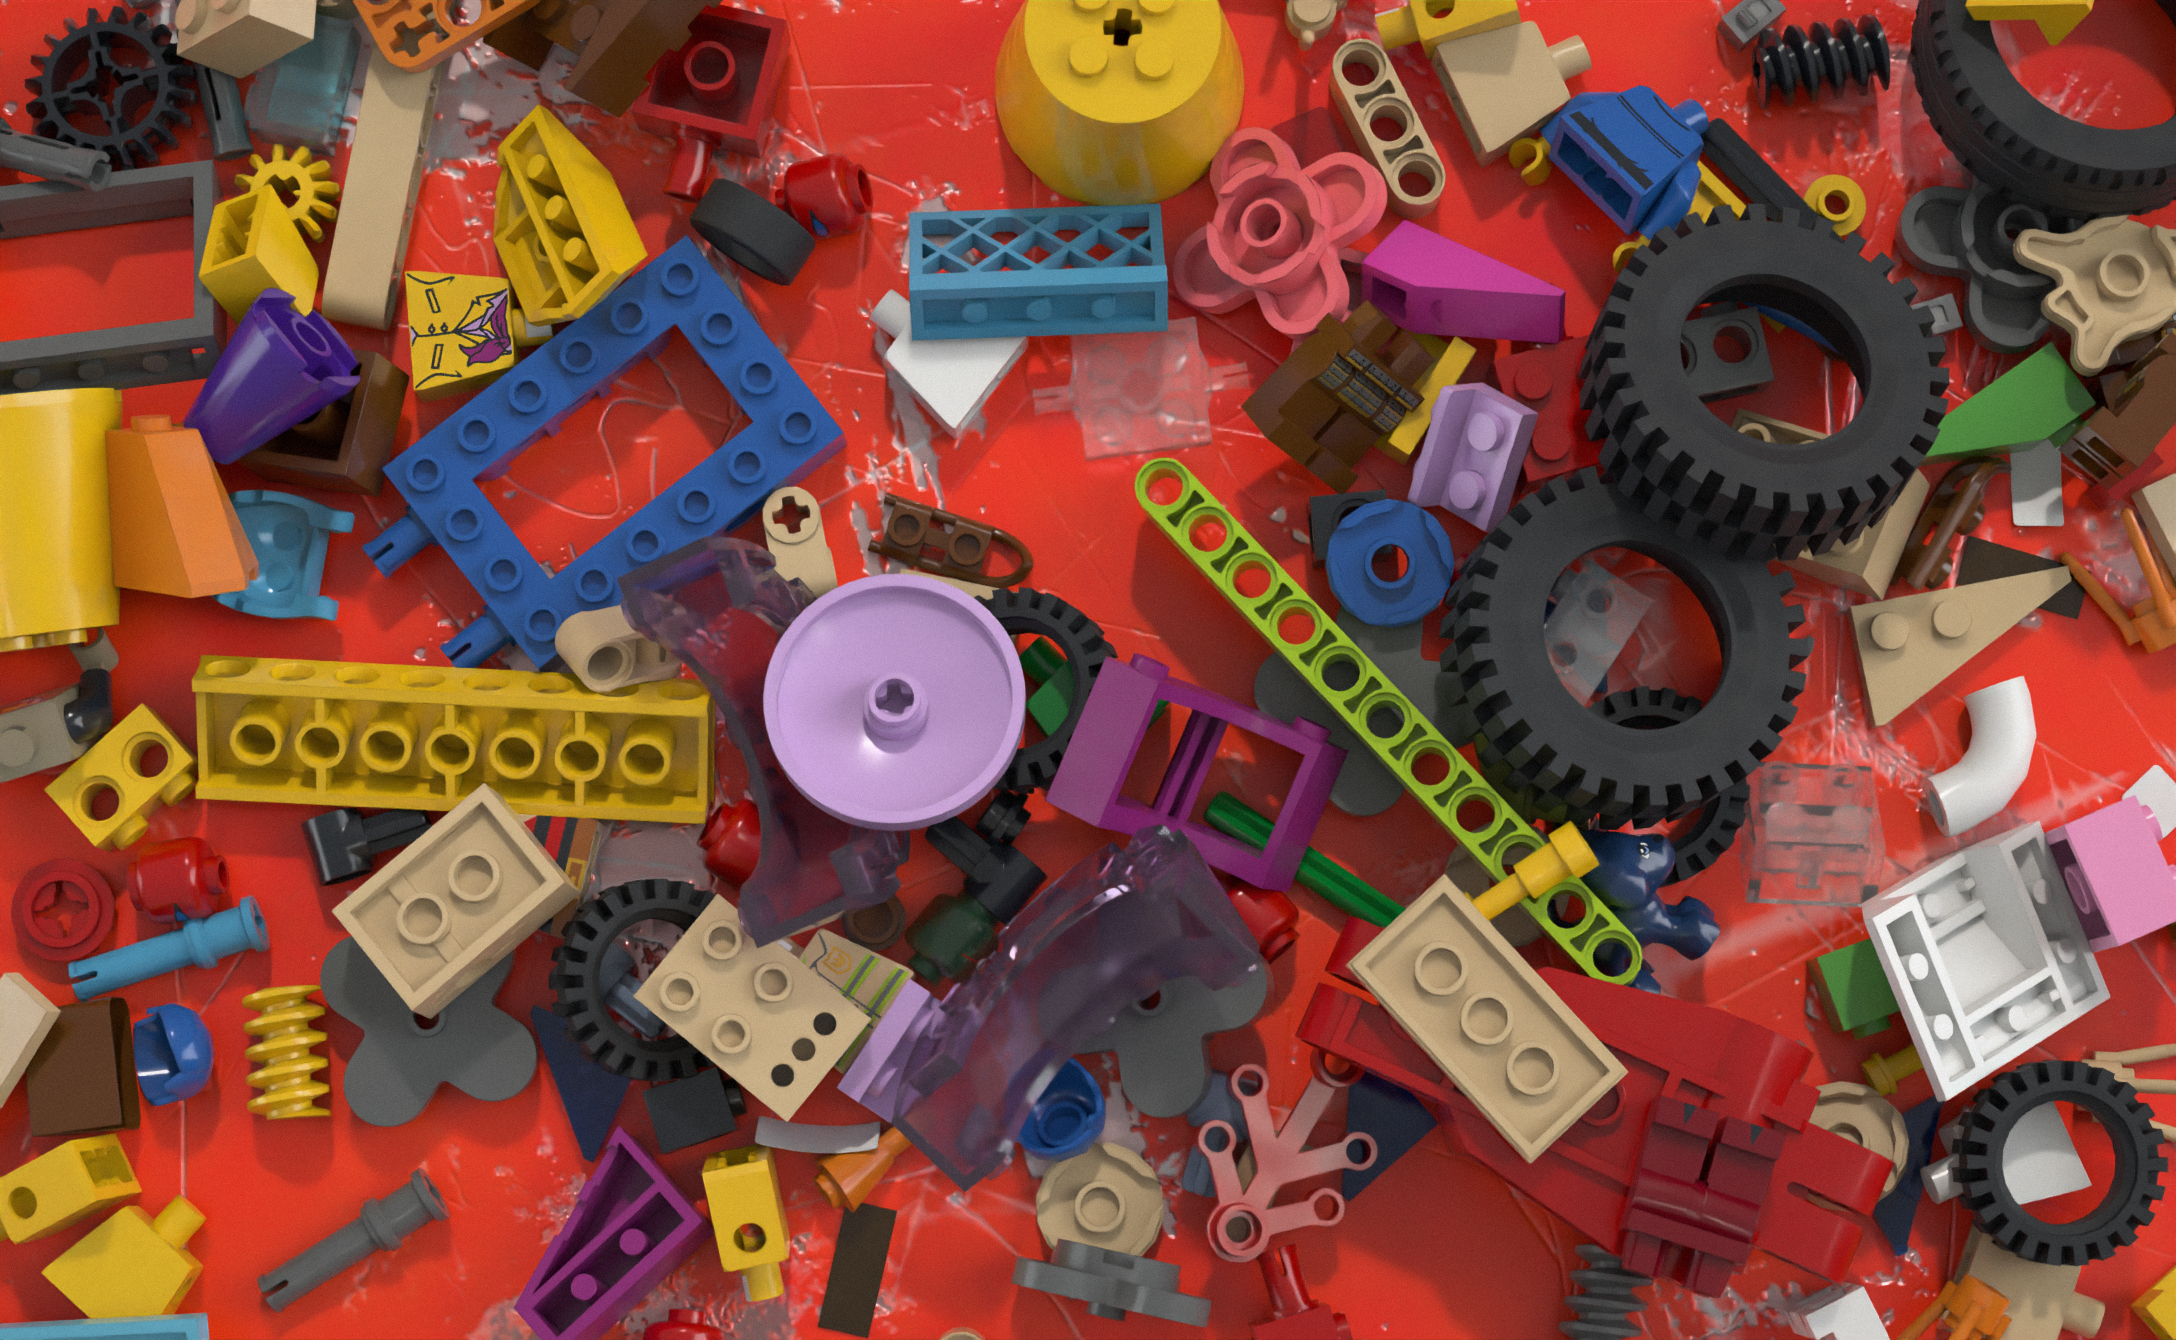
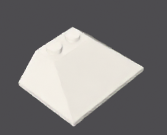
M2039 821L2027 823L1944 855L1861 904L1864 923L1938 1102L1951 1099L2111 997Z

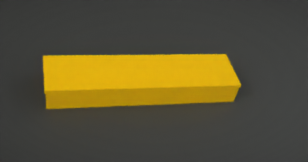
M201 655L200 665L192 678V692H196L199 781L195 787L196 799L451 811L485 783L502 795L516 814L705 824L710 802H714L716 680L670 678L662 681H647L619 687L609 692H595L588 689L575 673Z

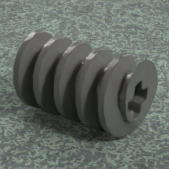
M1593 1243L1577 1245L1574 1253L1590 1263L1591 1266L1588 1269L1570 1271L1569 1279L1584 1288L1585 1292L1584 1294L1565 1296L1563 1304L1579 1314V1319L1561 1321L1558 1323L1557 1329L1572 1340H1621L1623 1338L1641 1336L1642 1329L1627 1319L1626 1315L1631 1312L1646 1311L1648 1303L1632 1293V1288L1652 1285L1654 1279L1621 1269L1622 1260L1607 1254Z

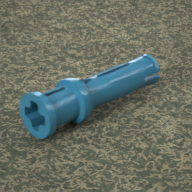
M249 895L241 898L240 905L203 919L196 918L183 921V928L82 961L70 962L68 966L70 979L78 977L79 980L97 975L94 978L72 984L76 996L81 1002H84L92 997L192 964H196L199 969L205 968L208 970L217 967L219 959L254 948L258 953L269 950V932L255 897Z

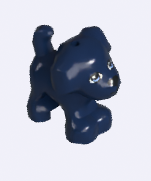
M1596 828L1580 832L1600 865L1579 879L1635 936L1641 946V950L1652 943L1664 944L1691 961L1701 958L1709 951L1720 933V925L1714 920V912L1704 902L1694 897L1685 896L1675 906L1665 904L1656 893V890L1671 873L1675 863V851L1670 839L1659 833L1628 834L1616 831L1606 832L1603 829ZM1555 899L1550 902L1547 908L1548 917L1552 923L1560 928H1574L1585 918L1584 915L1572 923L1561 919ZM1538 928L1542 936L1546 937L1544 933ZM1604 943L1597 947L1593 953L1595 967L1606 976H1620L1627 972L1631 965L1630 954L1619 943ZM1642 959L1637 977L1627 987L1659 995L1661 993V985L1651 976L1655 969L1645 959Z

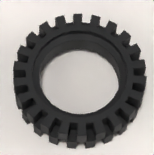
M1019 587V593H1013L1007 588L992 590V599L986 600L980 595L974 597V599L993 614L1009 636L1025 633L1046 636L1052 639L1064 651L1071 664L1074 692L1066 718L1058 729L1044 741L1027 748H1018L1008 769L993 787L996 790L1004 792L1013 790L1020 794H1034V788L1038 787L1049 791L1105 658H1118L1113 645L1104 640L1102 635L1105 632L1098 624L1086 617L1085 613L1059 597L1047 592L1044 595L1032 588Z
M1649 686L1634 687L1630 691L1622 692L1620 690L1609 694L1586 709L1596 716L1622 727L1652 730L1671 727L1690 719L1703 708L1701 707L1703 701L1692 695L1687 698L1676 694L1677 690L1663 687L1660 690H1649ZM1745 778L1703 806L1697 822L1686 835L1672 842L1676 857L1671 873L1659 888L1687 880L1707 869L1717 861V858L1723 852L1729 849L1735 840L1733 837L1737 829L1743 826L1747 814L1743 811L1745 802L1750 799V785H1746ZM1595 815L1596 820L1593 828L1599 829V819ZM1551 822L1554 831L1564 825ZM1576 827L1579 832L1586 831L1581 827Z
M668 879L624 882L623 885L612 886L599 892L600 897L584 902L576 910L580 914L575 921L566 922L560 934L566 937L562 946L554 947L550 960L558 962L557 974L549 975V989H557L558 1002L551 1003L554 1016L563 1017L567 1025L561 1031L568 1042L578 1043L582 1048L578 1053L588 1062H597L602 1065L600 1070L612 1075L627 1077L626 1079L671 1081L673 1078H688L698 1074L696 1070L701 1067L710 1068L715 1065L712 1060L679 1033L658 1041H646L627 1033L615 1023L606 1011L600 995L599 983L602 959L610 943L624 929L636 922L659 919L677 925L686 932L716 896L710 891H698L694 889L695 884L685 881H668Z
M2052 1060L2028 1062L2016 1066L2017 1070L2002 1072L1991 1080L1994 1084L1989 1089H1980L1971 1099L1976 1103L1975 1107L1971 1112H1963L1957 1124L1965 1127L1962 1138L1953 1139L1951 1152L1959 1154V1167H1951L1953 1182L1961 1183L1964 1194L1958 1195L1959 1201L1963 1209L1971 1210L1976 1217L1971 1222L1980 1233L1989 1234L1993 1238L1991 1243L2004 1251L2017 1254L2016 1257L2056 1266L2089 1265V1260L2097 1259L2103 1261L2116 1255L2113 1250L2119 1245L2128 1247L2139 1238L2134 1233L2135 1229L2139 1225L2149 1226L2156 1215L2148 1210L2152 1200L2162 1201L2166 1187L2157 1185L2159 1172H2168V1158L2159 1157L2157 1145L2166 1142L2162 1129L2152 1128L2149 1119L2156 1115L2148 1103H2139L2134 1096L2138 1091L2128 1082H2118L2114 1079L2115 1073L2104 1068L2088 1066L2089 1063L2078 1061ZM2050 1101L2074 1103L2091 1112L2104 1126L2112 1141L2115 1155L2114 1178L2108 1194L2099 1206L2088 1215L2065 1224L2045 1223L2026 1213L2010 1193L2002 1168L2003 1149L2011 1129L2031 1109Z

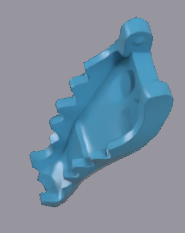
M246 490L229 494L231 503L259 562L260 576L256 580H249V587L246 590L210 596L232 609L257 616L275 619L336 620L339 601L332 600L327 596H319L330 531L333 533H352L355 515L352 512L335 509L303 496L283 492Z

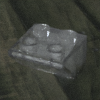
M1784 761L1760 762L1761 765L1745 777L1746 785H1750V799L1745 802L1743 811L1747 814L1741 827L1740 863L1746 903L1862 907L1861 904L1878 894L1886 852L1871 767L1852 766L1849 764H1796Z

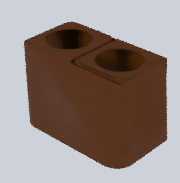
M112 996L57 1006L61 1013L25 1069L32 1137H58L139 1129L141 1120L130 1015L125 999Z

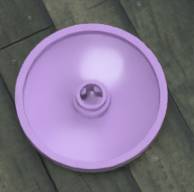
M885 574L865 577L837 587L818 598L802 611L785 631L774 650L765 678L763 705L766 729L773 752L790 782L805 798L827 814L841 821L874 830L898 831L923 828L950 819L973 806L997 784L1014 758L1022 737L1026 714V692L1022 666L1009 635L993 614L980 602L964 591L932 578L908 574Z

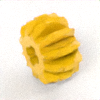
M275 144L272 149L273 162L268 164L259 155H251L249 161L257 173L254 177L238 174L235 178V184L238 188L248 193L271 184L277 195L281 191L288 189L290 193L296 196L298 201L290 208H287L284 204L283 206L300 236L302 237L303 234L308 232L317 243L323 242L326 236L318 223L320 220L329 223L337 222L339 212L327 203L335 201L342 196V189L339 184L327 181L333 172L328 162L321 160L312 164V153L304 146H300L294 152L291 159H289L283 145Z

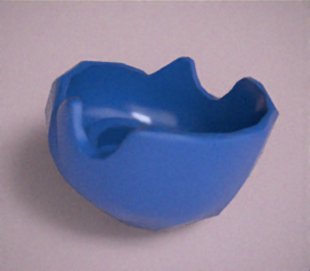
M169 1003L148 1008L146 1010L147 1015H154L137 1021L133 1028L134 1058L138 1080L144 1096L152 1106L175 1103L195 1096L207 1084L212 1073L215 1050L211 1032L196 1011L182 1005Z
M1052 1054L1031 1061L1011 1080L1007 1092L1011 1103V1117L1008 1122L1016 1141L1021 1143L1023 1149L1036 1159L1059 1163L1087 1153L1104 1129L1106 1104L1102 1090L1094 1077L1074 1058Z

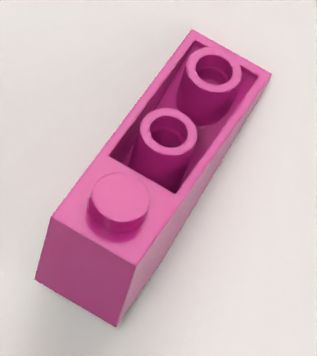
M1407 220L1399 224L1362 261V304L1366 300L1370 301L1393 324L1413 333L1558 344L1564 338L1565 290Z

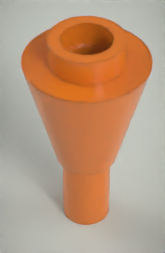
M910 1113L879 1136L878 1147L875 1149L860 1152L831 1153L815 1160L820 1173L812 1178L820 1194L833 1209L836 1210L841 1205H844L851 1212H854L894 1163V1157L924 1136L926 1132L916 1117Z

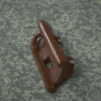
M1979 456L1964 460L1951 468L1939 482L1914 524L1889 584L1896 586L1900 578L1903 577L1908 583L1919 590H1922L1923 586L1928 589H1935L1948 578L1953 568V559L1949 556L1952 550L1948 547L1955 532L1961 536L1967 535L1980 524L1985 513V506L1981 503L1983 495L1980 493L1981 488L1993 475L1997 473H2010L2012 470L2011 465L1998 457ZM1968 477L1959 492L1953 490L1961 480ZM1932 524L1939 526L1928 545L1921 543Z
M888 492L883 504L894 509L889 518L883 542L871 539L868 547L870 552L957 580L999 589L1014 586L1024 581L1034 567V559L1029 549L1010 533L997 527ZM930 520L952 526L954 530L949 534L930 528ZM991 539L1011 548L1020 556L1022 564L1016 572L999 577L980 574ZM926 544L945 550L946 554L943 562L920 555L922 545Z

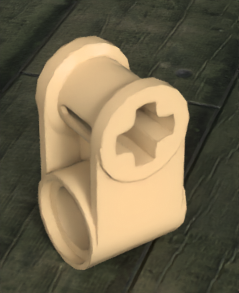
M784 487L776 490L764 505L763 523L770 558L767 560L778 615L804 610L818 598L837 588L838 583L831 549L826 544L820 509L816 499L808 491L799 487ZM787 504H795L798 513H809L810 518H805L800 522L801 531L795 534H789L785 524H774V519L783 516V506Z
M643 597L627 604L594 611H581L571 615L559 627L554 642L556 652L588 689L595 692H609L619 687L673 678L680 673L682 668V657L676 651V629L682 625L683 609L674 600L664 597Z

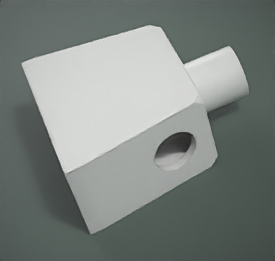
M893 289L885 294L870 316L872 322L896 339L884 355L885 367L939 425L956 440L1029 346L1028 336L912 341L910 302Z
M2054 1101L2034 1107L2017 1121L2009 1132L2003 1149L2002 1168L2006 1185L2019 1205L2081 1190L2092 1185ZM1973 1105L1972 1107H1970V1108H1969L1968 1110H1966L1965 1112H1971V1111L1973 1110V1108L1975 1107V1105ZM1962 1114L1939 1129V1136L1948 1157L1920 1169L1925 1189L1936 1204L1964 1193L1962 1184L1953 1182L1951 1168L1959 1167V1154L1951 1152L1953 1139H1961L1965 1128L1957 1125Z

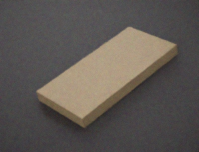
M1445 874L1345 965L1528 1164H1531L1628 1073L1627 1069Z

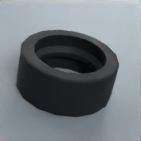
M724 178L715 179L689 218L691 226L697 233L717 250L752 273L781 286H790L815 248L814 238L791 216L755 192Z

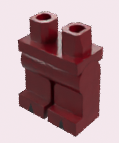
M1660 1095L1651 1101L1625 1210L1623 1211L1618 1228L1619 1231L1626 1232L1621 1269L1645 1277L1659 1279L1668 1246L1692 1253L1682 1288L1708 1297L1720 1298L1731 1277L1733 1267L1745 1265L1750 1248L1749 1243L1757 1225L1766 1189L1775 1162L1780 1158L1787 1134L1729 1116L1718 1120L1720 1113ZM1712 1140L1707 1160L1705 1163V1167L1703 1170V1174L1700 1180L1699 1176L1706 1155V1151L1709 1145V1141Z

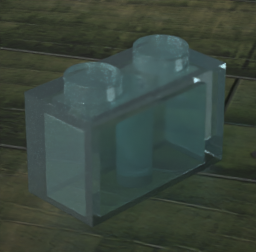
M315 14L314 39L263 67L260 84H251L244 107L245 120L250 121L249 128L260 142L272 145L282 144L283 147L295 150L300 146H304L311 153L334 158L362 42V37L353 22Z

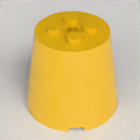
M1025 0L1005 34L998 54L995 71L997 113L1002 130L1014 153L1051 190L1068 199L1089 206L1157 204L1188 190L1190 185L1211 168L1212 160L1225 139L1236 132L1243 108L1245 91L1242 57L1237 41L1218 0ZM1117 29L1130 31L1128 46L1114 45V35Z
M80 388L0 395V652L87 642L86 629L119 625L120 587H115L113 581L105 431L122 429L123 401L121 390L114 391V388Z

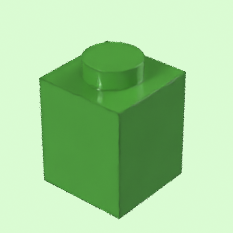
M1871 938L1806 961L1833 1034L1851 1029L1855 1040L1892 1027L1887 1015L1901 1010Z

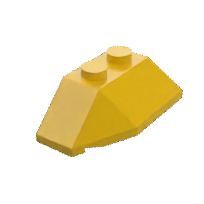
M538 104L498 146L497 166L501 167L502 171L495 193L493 240L528 323L536 327H542L582 317L601 303L626 277L631 275L648 254L611 173L547 108Z

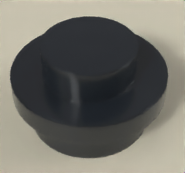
M1011 790L998 792L975 826L977 830L987 836L985 843L993 847L1000 838L1008 841L1010 844L1015 840L1032 815L1031 812L1023 807L1029 797L1028 794L1017 793L1016 795Z

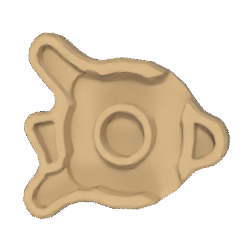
M2129 215L2090 220L2078 230L2065 234L2050 233L2038 229H2026L2016 238L2013 244V255L2016 261L2024 267L2052 277L2056 282V289L2048 293L2042 300L2041 311L2047 319L2065 328L2070 333L2072 340L2070 361L2073 369L2079 374L2087 377L2097 375L2106 367L2113 350L2118 345L2126 341L2141 339L2160 329L2176 312V229H2167L2157 224L2150 228L2140 222L2128 220Z

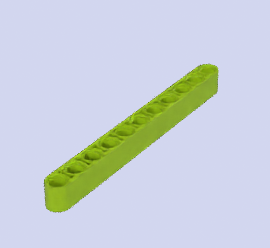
M1166 457L1153 459L1143 465L1137 473L1134 486L1136 497L1148 519L1496 884L1509 877L1502 868V860L1507 852L1519 847L1535 852L1546 845L1184 465L1175 459ZM1160 479H1176L1183 485L1181 496L1171 505H1156L1149 500L1151 487ZM1214 523L1225 528L1227 531L1226 540L1215 551H1200L1192 545L1193 535L1202 525ZM1250 569L1263 570L1271 577L1268 590L1256 598L1243 597L1235 588L1240 575ZM1304 615L1313 620L1315 624L1314 634L1305 643L1294 645L1287 643L1280 637V627L1290 616ZM1338 661L1351 662L1360 671L1359 680L1355 686L1346 691L1332 690L1323 681L1327 668ZM1379 708H1395L1403 715L1405 719L1404 726L1394 737H1377L1367 727L1370 716ZM1432 753L1443 757L1449 764L1450 769L1444 781L1437 785L1429 786L1417 781L1412 774V769L1418 758ZM1469 801H1482L1492 808L1495 818L1487 830L1472 833L1463 829L1458 823V811L1462 805ZM1571 875L1536 899L1530 894L1516 903L1524 914L1584 976L1623 986L1632 984L1637 977L1643 959L1640 944L1616 916L1574 875ZM1566 894L1579 899L1585 908L1586 914L1579 925L1568 929L1560 928L1552 923L1547 913L1550 902L1554 898ZM1608 942L1619 943L1625 947L1631 959V965L1627 972L1615 977L1606 976L1599 972L1593 962V953L1597 947Z

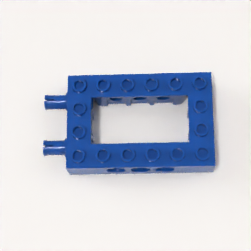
M686 235L615 289L601 303L572 322L383 467L384 473L409 503L405 507L408 513L370 543L364 544L362 548L368 557L374 561L373 563L385 578L388 579L392 575L391 573L430 543L435 547L441 544L487 603L482 607L486 613L447 643L439 646L446 657L452 661L451 663L454 667L476 668L510 642L513 647L519 644L540 672H556L566 664L556 652L554 643L556 632L561 624L571 615L581 611H594L627 604L643 597H653L763 511L767 499L776 490L784 487H795L847 446V442L842 429ZM676 324L692 345L700 362L704 367L708 365L732 396L738 410L743 416L747 414L753 423L550 579L473 480L477 479L483 482L494 481L510 471L512 468L508 463L547 433L554 437L562 431L559 426L560 423L597 395L603 399L612 391L609 386L646 357L653 361L669 346L671 328Z

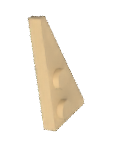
M2063 566L1849 607L1846 612L1871 729L1882 727L2070 583L2069 567Z

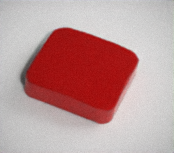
M1317 107L1274 126L1271 132L1284 140L1292 148L1301 170L1327 155L1346 152L1331 116L1324 107Z

